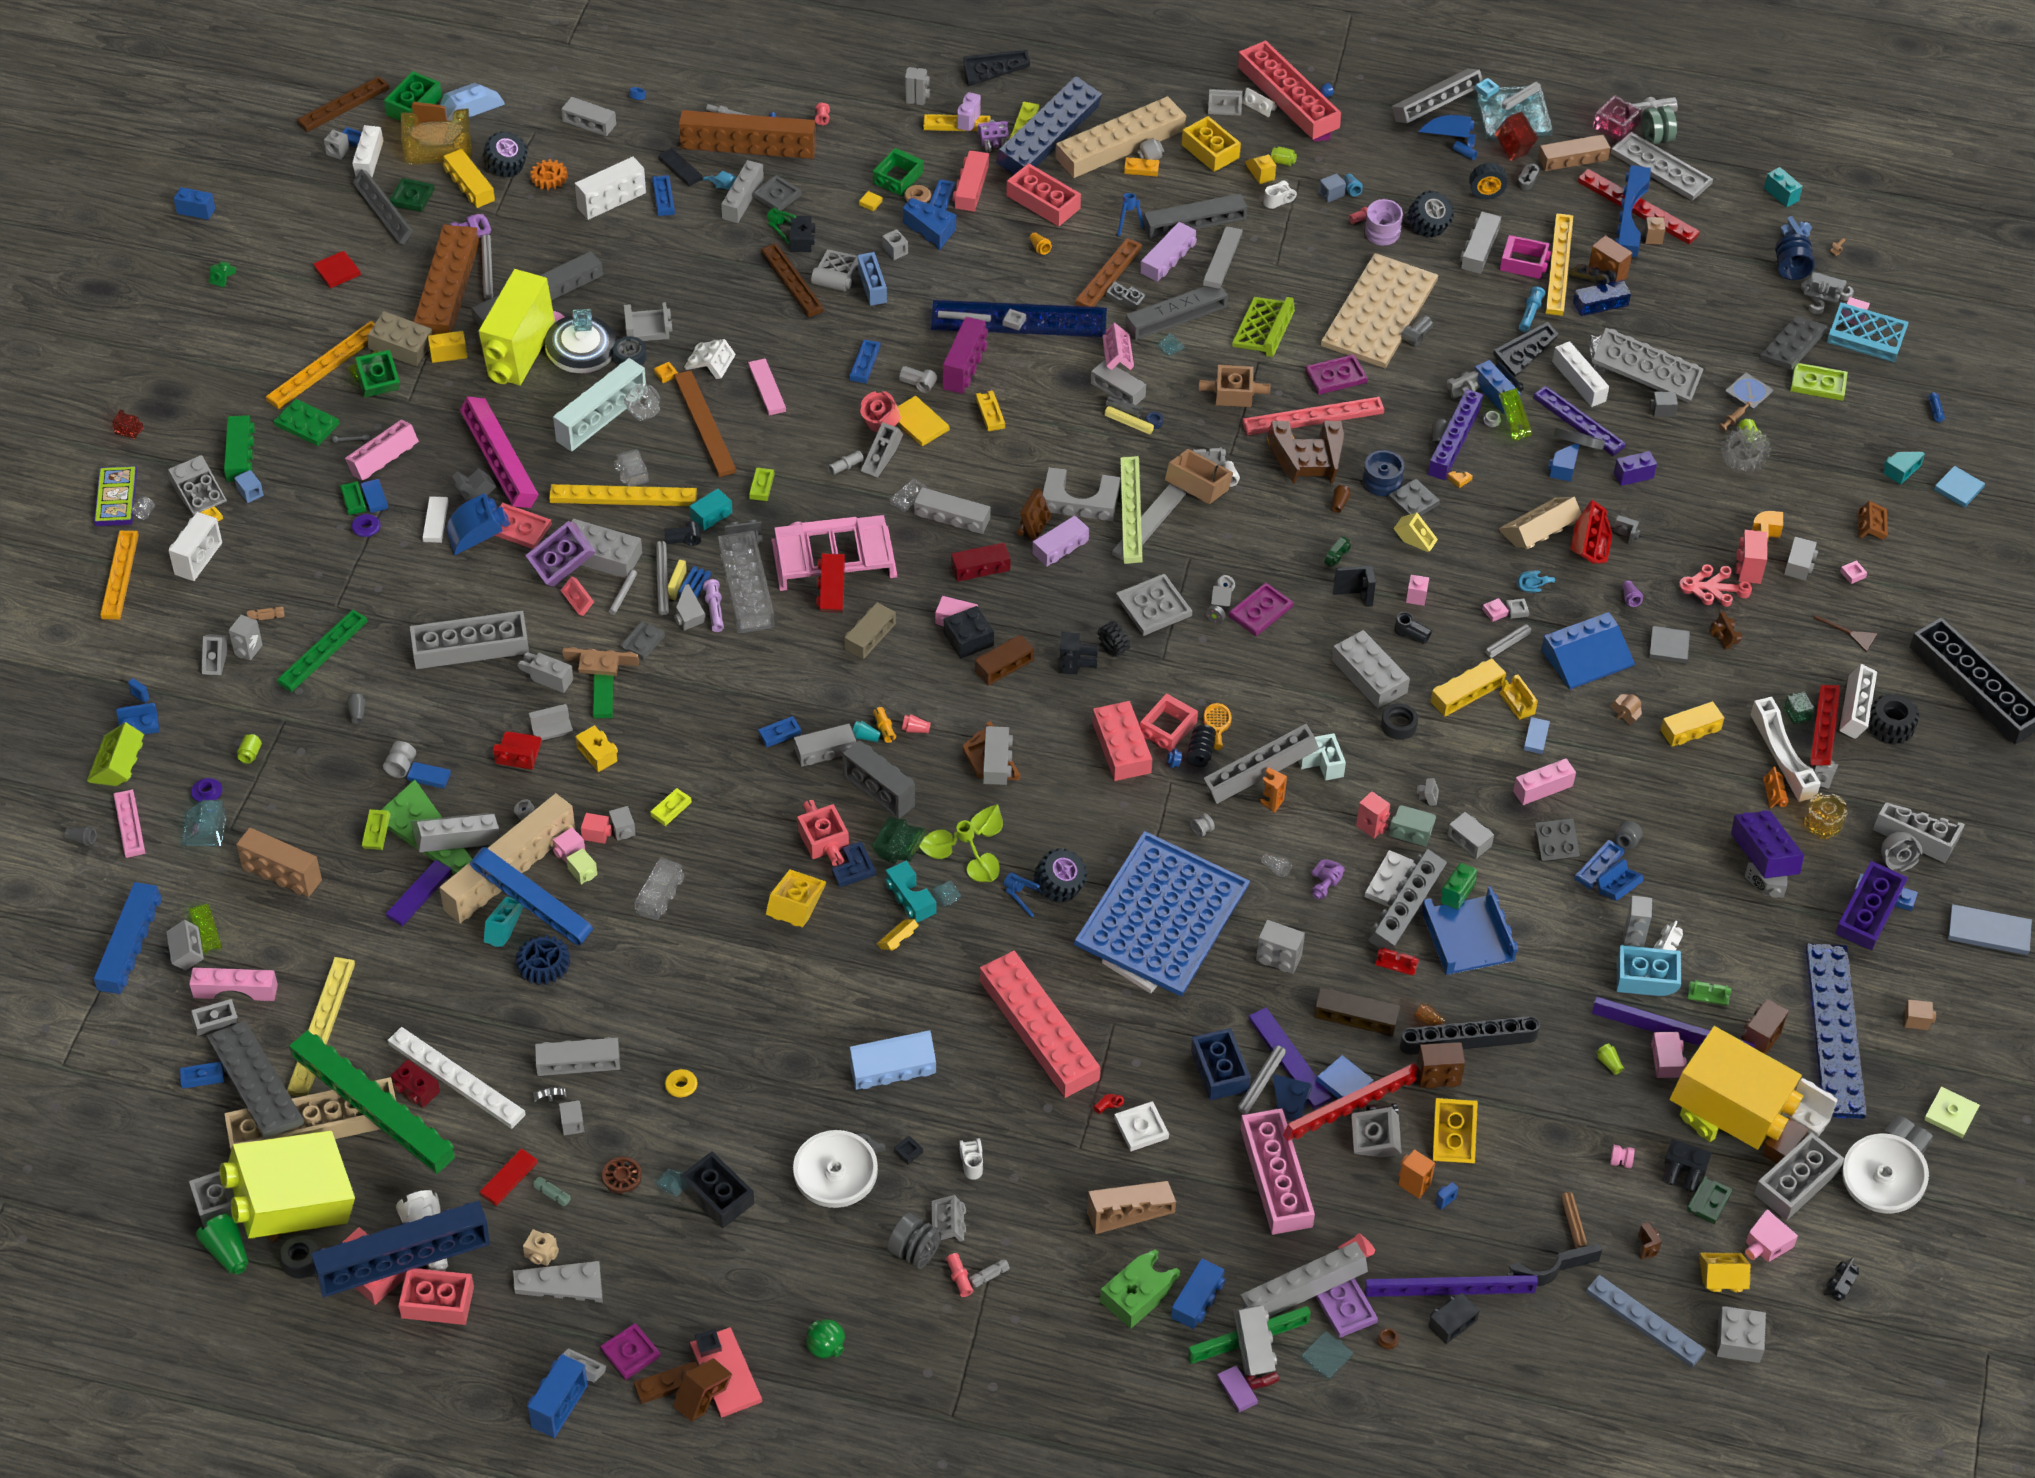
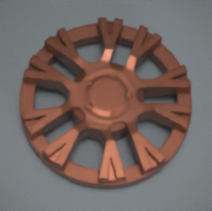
M617 1157L610 1160L602 1171L603 1183L609 1191L617 1192V1194L632 1192V1190L639 1186L642 1178L640 1165L628 1157ZM625 1162L631 1163L628 1168L624 1166ZM612 1166L615 1170L610 1171L608 1168ZM638 1175V1178H632L631 1176Z

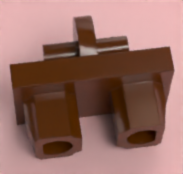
M1720 612L1718 619L1711 624L1713 626L1710 629L1711 636L1718 637L1724 649H1730L1733 644H1739L1743 638L1741 632H1735L1734 619L1728 618L1725 612Z

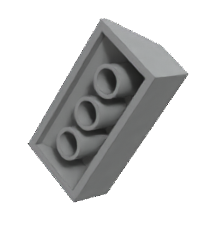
M492 813L411 821L419 852L492 845L497 841L499 831L495 814Z

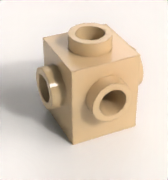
M534 1229L523 1245L524 1256L535 1264L548 1266L551 1259L554 1260L558 1254L556 1238L549 1233H541Z

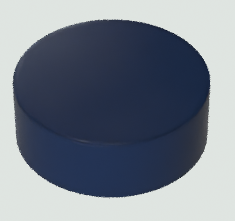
M1150 412L1146 415L1145 421L1153 424L1154 429H1158L1163 425V416L1159 412Z

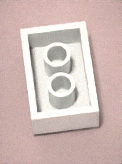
M197 512L189 520L185 529L180 532L174 544L170 545L169 554L175 575L195 581L222 544L217 518Z

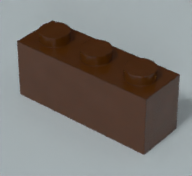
M1020 634L975 659V672L989 686L1034 661V648Z

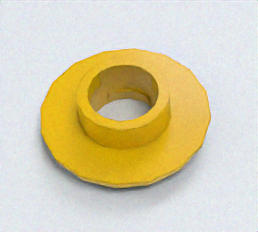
M675 1070L666 1077L665 1089L674 1097H687L696 1090L697 1078L688 1070ZM681 1081L687 1083L683 1087L676 1086V1083Z

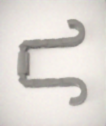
M1808 279L1801 283V289L1804 292ZM1848 287L1847 293L1842 292L1840 300L1848 301L1849 297L1852 298L1854 292L1852 287ZM1809 296L1818 307L1810 305L1808 310L1813 314H1821L1824 311L1825 303L1821 299Z

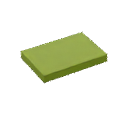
M1798 363L1793 370L1790 391L1843 401L1848 372Z

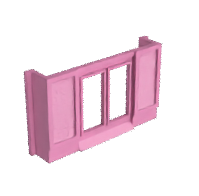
M884 515L863 518L849 517L775 527V539L771 540L780 591L787 590V579L821 575V570H818V566L814 567L809 536L829 534L832 554H838L834 533L854 531L859 555L858 562L845 563V572L888 568L890 578H897L888 526H886Z

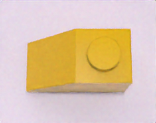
M1269 154L1245 161V164L1259 184L1275 180L1276 164Z

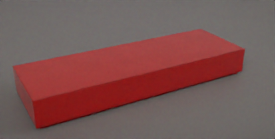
M521 1148L480 1191V1195L497 1206L538 1163L537 1158Z

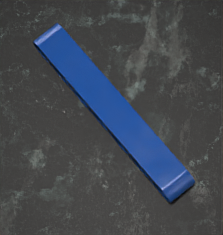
M482 847L471 860L470 866L476 872L574 944L581 945L592 932L593 928L586 920L488 848Z

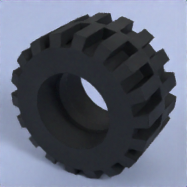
M1887 693L1886 696L1881 695L1872 704L1868 729L1873 736H1877L1879 741L1883 740L1887 744L1888 742L1892 744L1899 742L1902 744L1904 741L1910 740L1915 732L1920 714L1919 710H1917V705L1912 704L1913 701L1906 699L1904 695L1899 696L1896 693L1894 695Z

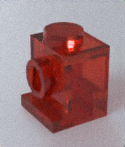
M119 410L112 421L116 435L135 439L143 430V423L139 422V418L134 415L125 414L124 410Z

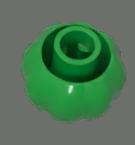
M824 1319L820 1322L817 1320L808 1328L806 1332L808 1334L806 1345L809 1352L821 1359H827L831 1356L837 1358L844 1351L845 1332L836 1321Z

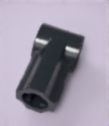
M688 522L684 527L664 528L666 544L686 543L689 546H697L701 543L700 525L697 522Z
M1408 612L1398 614L1394 627L1395 633L1399 636H1409L1422 644H1426L1432 634V630L1413 620V616Z

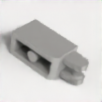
M526 652L523 658L527 662L520 661L517 665L519 669L529 673L534 682L562 693L567 690L573 681L572 665L541 653L534 655Z

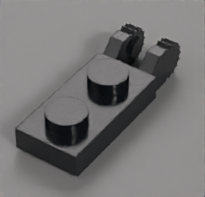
M1578 264L1569 270L1570 277L1603 285L1616 280L1617 277L1613 270L1603 271L1597 267H1588L1585 264Z

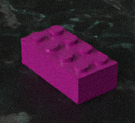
M965 317L943 364L944 390L964 394L965 389L969 388L971 376L975 375L977 363L980 364L982 352H985L988 346L986 341L988 334L986 321Z

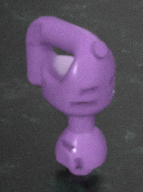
M483 214L468 216L466 218L467 222L461 224L451 223V225L477 227L479 238L482 235H489L491 232L490 224ZM480 223H482L484 230H480L478 226Z
M1324 859L1313 869L1311 874L1322 881L1321 884L1315 885L1312 889L1315 899H1325L1329 885L1336 886L1341 880L1345 868L1340 863Z

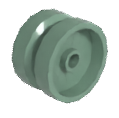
M1669 105L1659 106L1657 109L1654 107L1643 110L1641 128L1646 141L1651 144H1658L1661 141L1664 143L1675 140L1677 134L1676 117Z

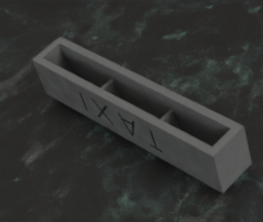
M1204 286L1126 314L1125 327L1132 337L1138 340L1227 307L1228 295L1222 287L1218 289Z

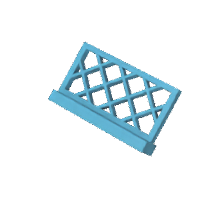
M1840 303L1827 343L1895 363L1909 322ZM1842 309L1849 310L1852 315L1844 318L1841 311ZM1866 315L1869 320L1861 323L1858 316ZM1854 318L1858 325L1850 328L1846 321ZM1883 320L1886 325L1878 328L1875 321ZM1842 323L1847 329L1844 331L1835 330L1836 326ZM1871 323L1875 330L1867 333L1863 326ZM1896 324L1903 326V329L1897 333L1892 328ZM1860 328L1864 335L1855 336L1852 331ZM1888 328L1892 335L1884 338L1880 331ZM1877 333L1881 340L1872 341L1869 336ZM1894 338L1897 346H1889L1886 341Z

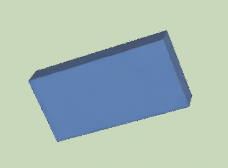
M1531 717L1524 746L1525 751L1543 754L1550 721Z

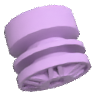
M1387 199L1374 201L1368 206L1365 235L1369 241L1383 246L1395 243L1399 239L1403 216L1401 207L1394 201Z

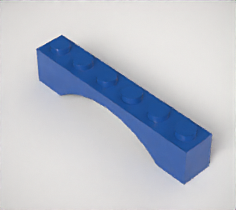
M1633 165L1630 167V172H1626L1625 182H1628V185H1624L1623 195H1626V198H1622L1621 208H1624V211H1620L1619 221L1622 223L1621 225L1618 224L1617 235L1620 236L1616 238L1615 242L1631 251L1632 257H1638L1641 233L1633 222L1631 212L1640 197L1648 192L1651 167Z

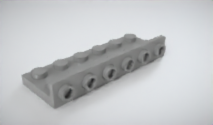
M1605 328L1602 333L1601 340L1592 359V363L1661 392H1676L1677 399L1687 403L1691 402L1703 372V368L1697 364L1684 361L1678 356H1672L1664 350L1656 349L1647 343L1639 342L1631 336H1625L1609 328Z

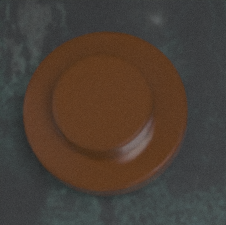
M1385 1328L1379 1332L1377 1341L1382 1348L1393 1349L1399 1343V1336L1395 1330Z

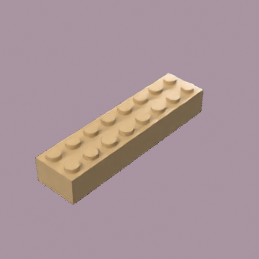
M1167 96L1056 143V159L1073 178L1139 151L1140 144L1151 138H1154L1156 141H1162L1183 132L1186 126V115Z
M555 793L488 847V849L519 872L527 871L532 864L542 859L549 850L554 848L553 839L571 827L575 830L572 805ZM470 863L439 887L444 911L459 923L470 918L477 909L483 907L488 900L502 891L470 866Z
M391 1077L376 1080L381 1090L385 1093H391L395 1098ZM330 1090L293 1098L295 1106L303 1117L304 1124L265 1140L332 1131L334 1139L379 1130L380 1128L336 1092ZM247 1109L224 1113L231 1150L233 1144L264 1140Z

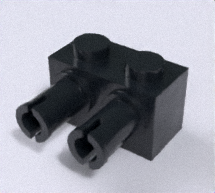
M1061 632L1059 673L1077 674L1080 667L1097 669L1098 645L1081 644L1080 633Z
M1671 1139L1664 1161L1668 1165L1662 1182L1667 1184L1671 1176L1669 1185L1675 1186L1679 1170L1683 1169L1688 1171L1682 1188L1687 1191L1689 1184L1692 1183L1689 1192L1695 1193L1700 1176H1705L1712 1152Z

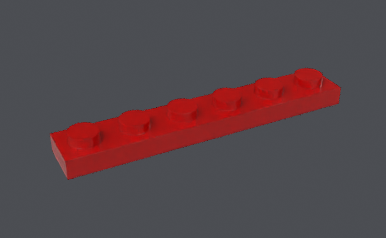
M1821 685L1811 765H1831L1840 685Z

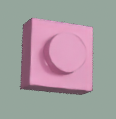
M1857 560L1842 566L1840 570L1851 584L1867 576V572Z
M1499 598L1484 604L1482 608L1492 622L1508 616L1509 610Z

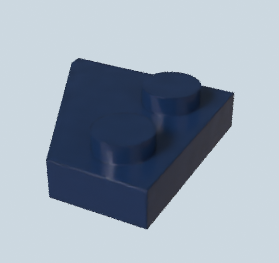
M1274 1074L1273 1080L1278 1109H1283L1285 1119L1288 1121H1295L1301 1118L1312 1090V1084Z

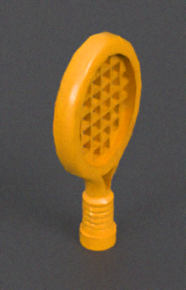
M1220 703L1209 705L1203 715L1204 724L1212 726L1216 730L1214 749L1216 750L1223 748L1221 733L1229 728L1232 720L1228 707Z

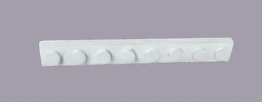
M403 1027L388 1039L389 1046L512 1129L526 1115L525 1110Z

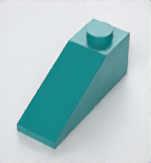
M506 896L485 921L484 943H489L495 947H503L510 938L524 906L513 898Z

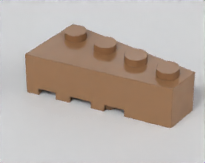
M1168 1181L1088 1192L1087 1214L1095 1234L1175 1213L1176 1200Z

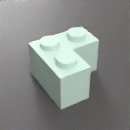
M1335 734L1315 737L1319 750L1298 761L1301 769L1320 766L1325 781L1344 777L1346 762Z

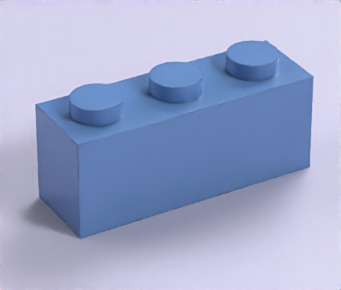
M875 253L857 255L858 272L870 306L887 303V287Z

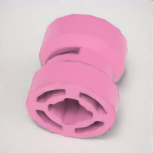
M1613 1145L1610 1165L1618 1166L1621 1164L1625 1168L1631 1169L1635 1148L1628 1147L1622 1149L1620 1145Z

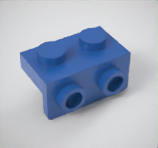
M1621 859L1596 878L1599 894L1615 901L1622 898L1644 881L1642 874L1628 869L1625 859Z

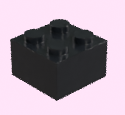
M978 606L944 618V634L960 659L994 646V630Z

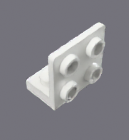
M725 339L706 343L701 342L695 346L694 352L688 358L684 367L686 370L707 366L714 377L719 379L722 378L736 354Z
M1801 1078L1796 1091L1803 1094L1804 1097L1792 1117L1784 1112L1782 1116L1790 1117L1808 1128V1133L1812 1132L1818 1137L1830 1122L1837 1099L1832 1094L1815 1086L1814 1083Z

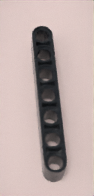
M1527 1016L1407 1028L1402 1032L1400 1049L1403 1053L1411 1055L1419 1054L1420 1045L1461 1042L1462 1049L1531 1043L1537 1039L1540 1022L1535 1017Z

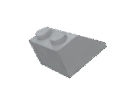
M1392 1107L1352 1113L1355 1154L1374 1157L1401 1155L1399 1115Z

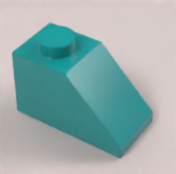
M1896 452L1884 462L1883 474L1901 485L1921 467L1925 453Z

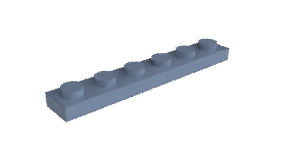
M1599 1275L1587 1288L1586 1294L1691 1368L1704 1355L1705 1348Z

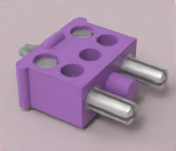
M990 119L988 123L978 124V134L981 138L982 147H985L986 152H988V149L989 152L991 151V146L998 148L999 145L1003 146L1009 140L1007 121L995 122L994 119Z

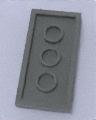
M1795 316L1761 354V360L1793 370L1826 333L1827 325Z

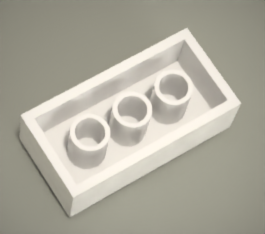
M631 157L576 182L577 208L589 220L645 194L646 186L643 166L634 157Z

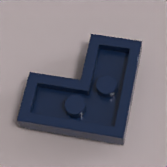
M862 842L843 847V853L848 863L832 868V874L839 888L876 876V870Z

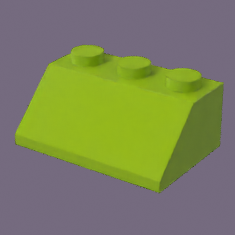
M125 722L104 735L87 781L89 783L118 786L123 782H127L132 774L130 772L132 766L137 761L136 755L143 745L142 739L144 734Z

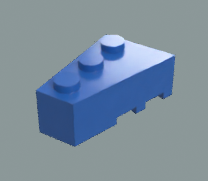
M911 197L903 207V223L917 234L921 233L925 236V240L931 241L940 250L956 230V214Z

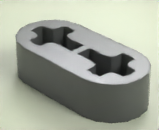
M1527 164L1518 179V187L1521 190L1526 191L1533 187L1539 174V167L1537 165Z

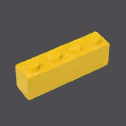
M462 149L444 155L443 168L445 172L451 175L453 182L459 185L461 192L467 195L470 203L479 208L495 201L493 187Z
M1491 658L1486 662H1481L1471 670H1466L1462 675L1451 678L1447 683L1435 687L1432 690L1430 702L1445 717L1501 687L1505 681L1506 672Z

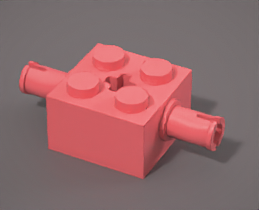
M809 800L811 805L806 801L803 804L806 814L797 816L798 832L812 859L828 854L833 866H837L836 860L841 865L844 862V858L839 850L849 846V833L834 804L817 809L813 800Z

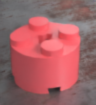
M871 392L861 402L860 413L868 428L874 432L879 431L882 422L895 427L901 419L900 411L893 397L888 392Z

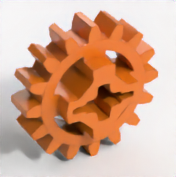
M551 159L548 162L542 160V164L537 162L536 166H533L532 171H530L532 183H535V187L540 185V189L546 187L549 190L552 187L555 190L556 186L562 187V183H566V179H568L567 168L563 166V163L558 164V160L554 162Z

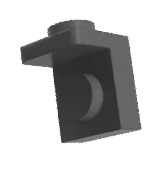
M1618 515L1614 532L1628 536V545L1632 546L1633 541L1638 540L1641 530L1638 529L1639 521Z

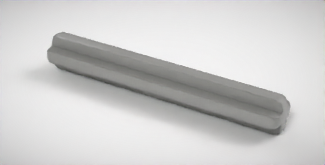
M1277 1045L1238 1105V1110L1243 1114H1247L1285 1055L1283 1047Z

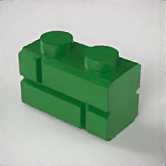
M1459 863L1456 870L1453 871L1442 887L1441 903L1454 909H1459L1476 885L1477 869Z

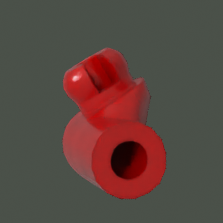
M1107 1094L1093 1106V1109L1097 1114H1101L1106 1108H1119L1124 1104V1098L1121 1095Z

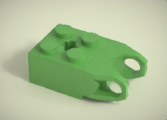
M1156 1249L1138 1256L1101 1288L1100 1302L1130 1329L1161 1303V1300L1169 1293L1172 1285L1180 1275V1270L1177 1268L1163 1273L1153 1270V1264L1158 1259L1159 1253Z

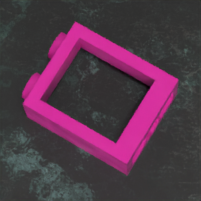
M1509 235L1500 270L1541 279L1542 272L1546 273L1548 263L1546 261H1549L1551 251H1548L1549 243ZM1513 252L1540 257L1541 261L1540 264L1513 259L1511 256Z

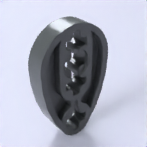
M1556 427L1554 432L1555 437L1601 450L1604 448L1605 440L1559 427Z

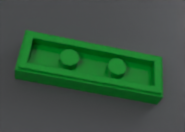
M594 674V719L613 718L614 676Z

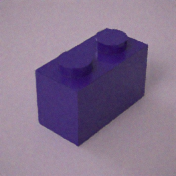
M1650 451L1618 458L1615 464L1614 475L1620 486L1653 479L1657 463Z

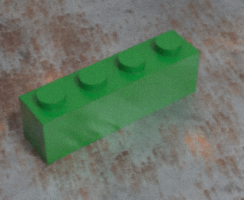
M250 415L228 416L224 465L227 482L235 481V477L249 470L253 472L250 460H253V449L251 447H254V436H252V433H255V423H251Z

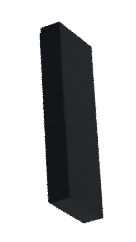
M671 148L658 155L659 160L686 185L691 186L702 180V174L674 149Z

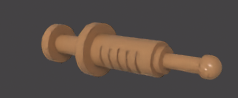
M1748 401L1744 407H1739L1732 415L1726 416L1727 421L1724 424L1721 423L1719 428L1725 432L1728 425H1735L1736 420L1745 413V409L1751 405V402Z

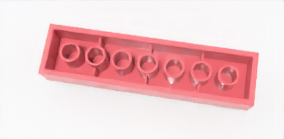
M1267 41L1239 51L1238 68L1309 137L1315 139L1340 128L1341 112Z
M1015 951L980 967L981 984L1064 1098L1100 1080L1099 1064Z

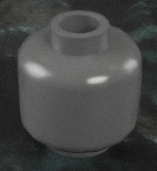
M1624 821L1614 833V839L1621 848L1633 849L1641 840L1643 831L1634 821Z

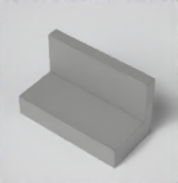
M566 704L529 713L534 736H540L542 740L573 733Z

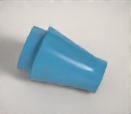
M1352 174L1345 175L1344 181L1346 182L1347 193L1352 196L1360 195L1363 190L1362 183Z

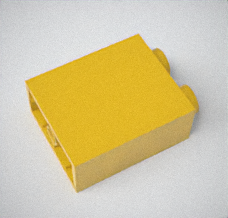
M1714 1026L1682 1072L1669 1100L1758 1150L1767 1136L1777 1141L1789 1119L1782 1116L1781 1113L1784 1112L1792 1117L1799 1107L1804 1095L1795 1091L1802 1075Z

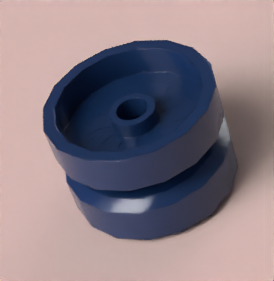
M1388 450L1372 452L1367 456L1364 465L1363 485L1366 490L1374 495L1389 496V494L1401 488L1405 468L1404 461L1398 454Z

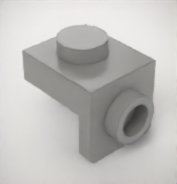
M1831 760V765H1816L1814 772L1821 783L1820 786L1830 788L1838 768V764H1835L1834 761Z

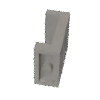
M663 302V309L637 312L631 311V304L624 305L627 337L633 336L643 341L670 339L669 332L672 331V322L668 321V319H671L670 308L667 309L666 302Z

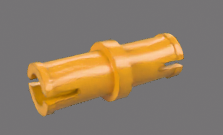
M878 707L879 714H877L875 709L873 711L877 721V728L882 732L885 742L890 743L892 742L890 736H892L893 740L896 739L892 729V722L887 718L884 708Z

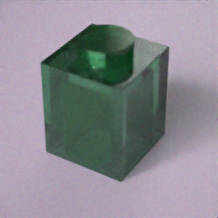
M1805 691L1787 696L1784 709L1792 723L1798 724L1810 721L1814 707Z

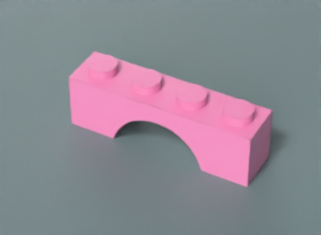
M193 968L190 980L193 998L214 999L218 993L232 990L245 993L253 1000L275 1001L278 985L274 970Z

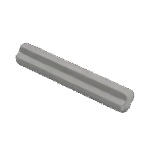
M1538 82L1530 84L1504 100L1501 105L1502 108L1505 110L1512 108L1538 92L1541 85Z
M1524 624L1487 647L1485 654L1489 658L1496 656L1531 634V628Z

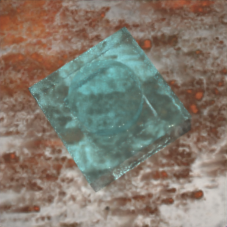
M951 880L934 888V894L943 907L961 899L960 892Z

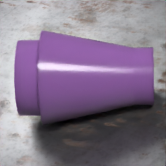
M1625 581L1622 584L1626 604L1631 607L1639 606L1643 601V594L1631 581Z

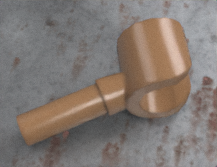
M1842 238L1838 243L1834 242L1830 252L1838 256L1843 250L1841 245L1845 242V239Z

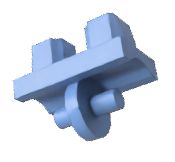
M1792 216L1787 218V224L1781 226L1784 237L1791 234H1801L1808 237L1812 229L1808 222H1799L1797 225Z

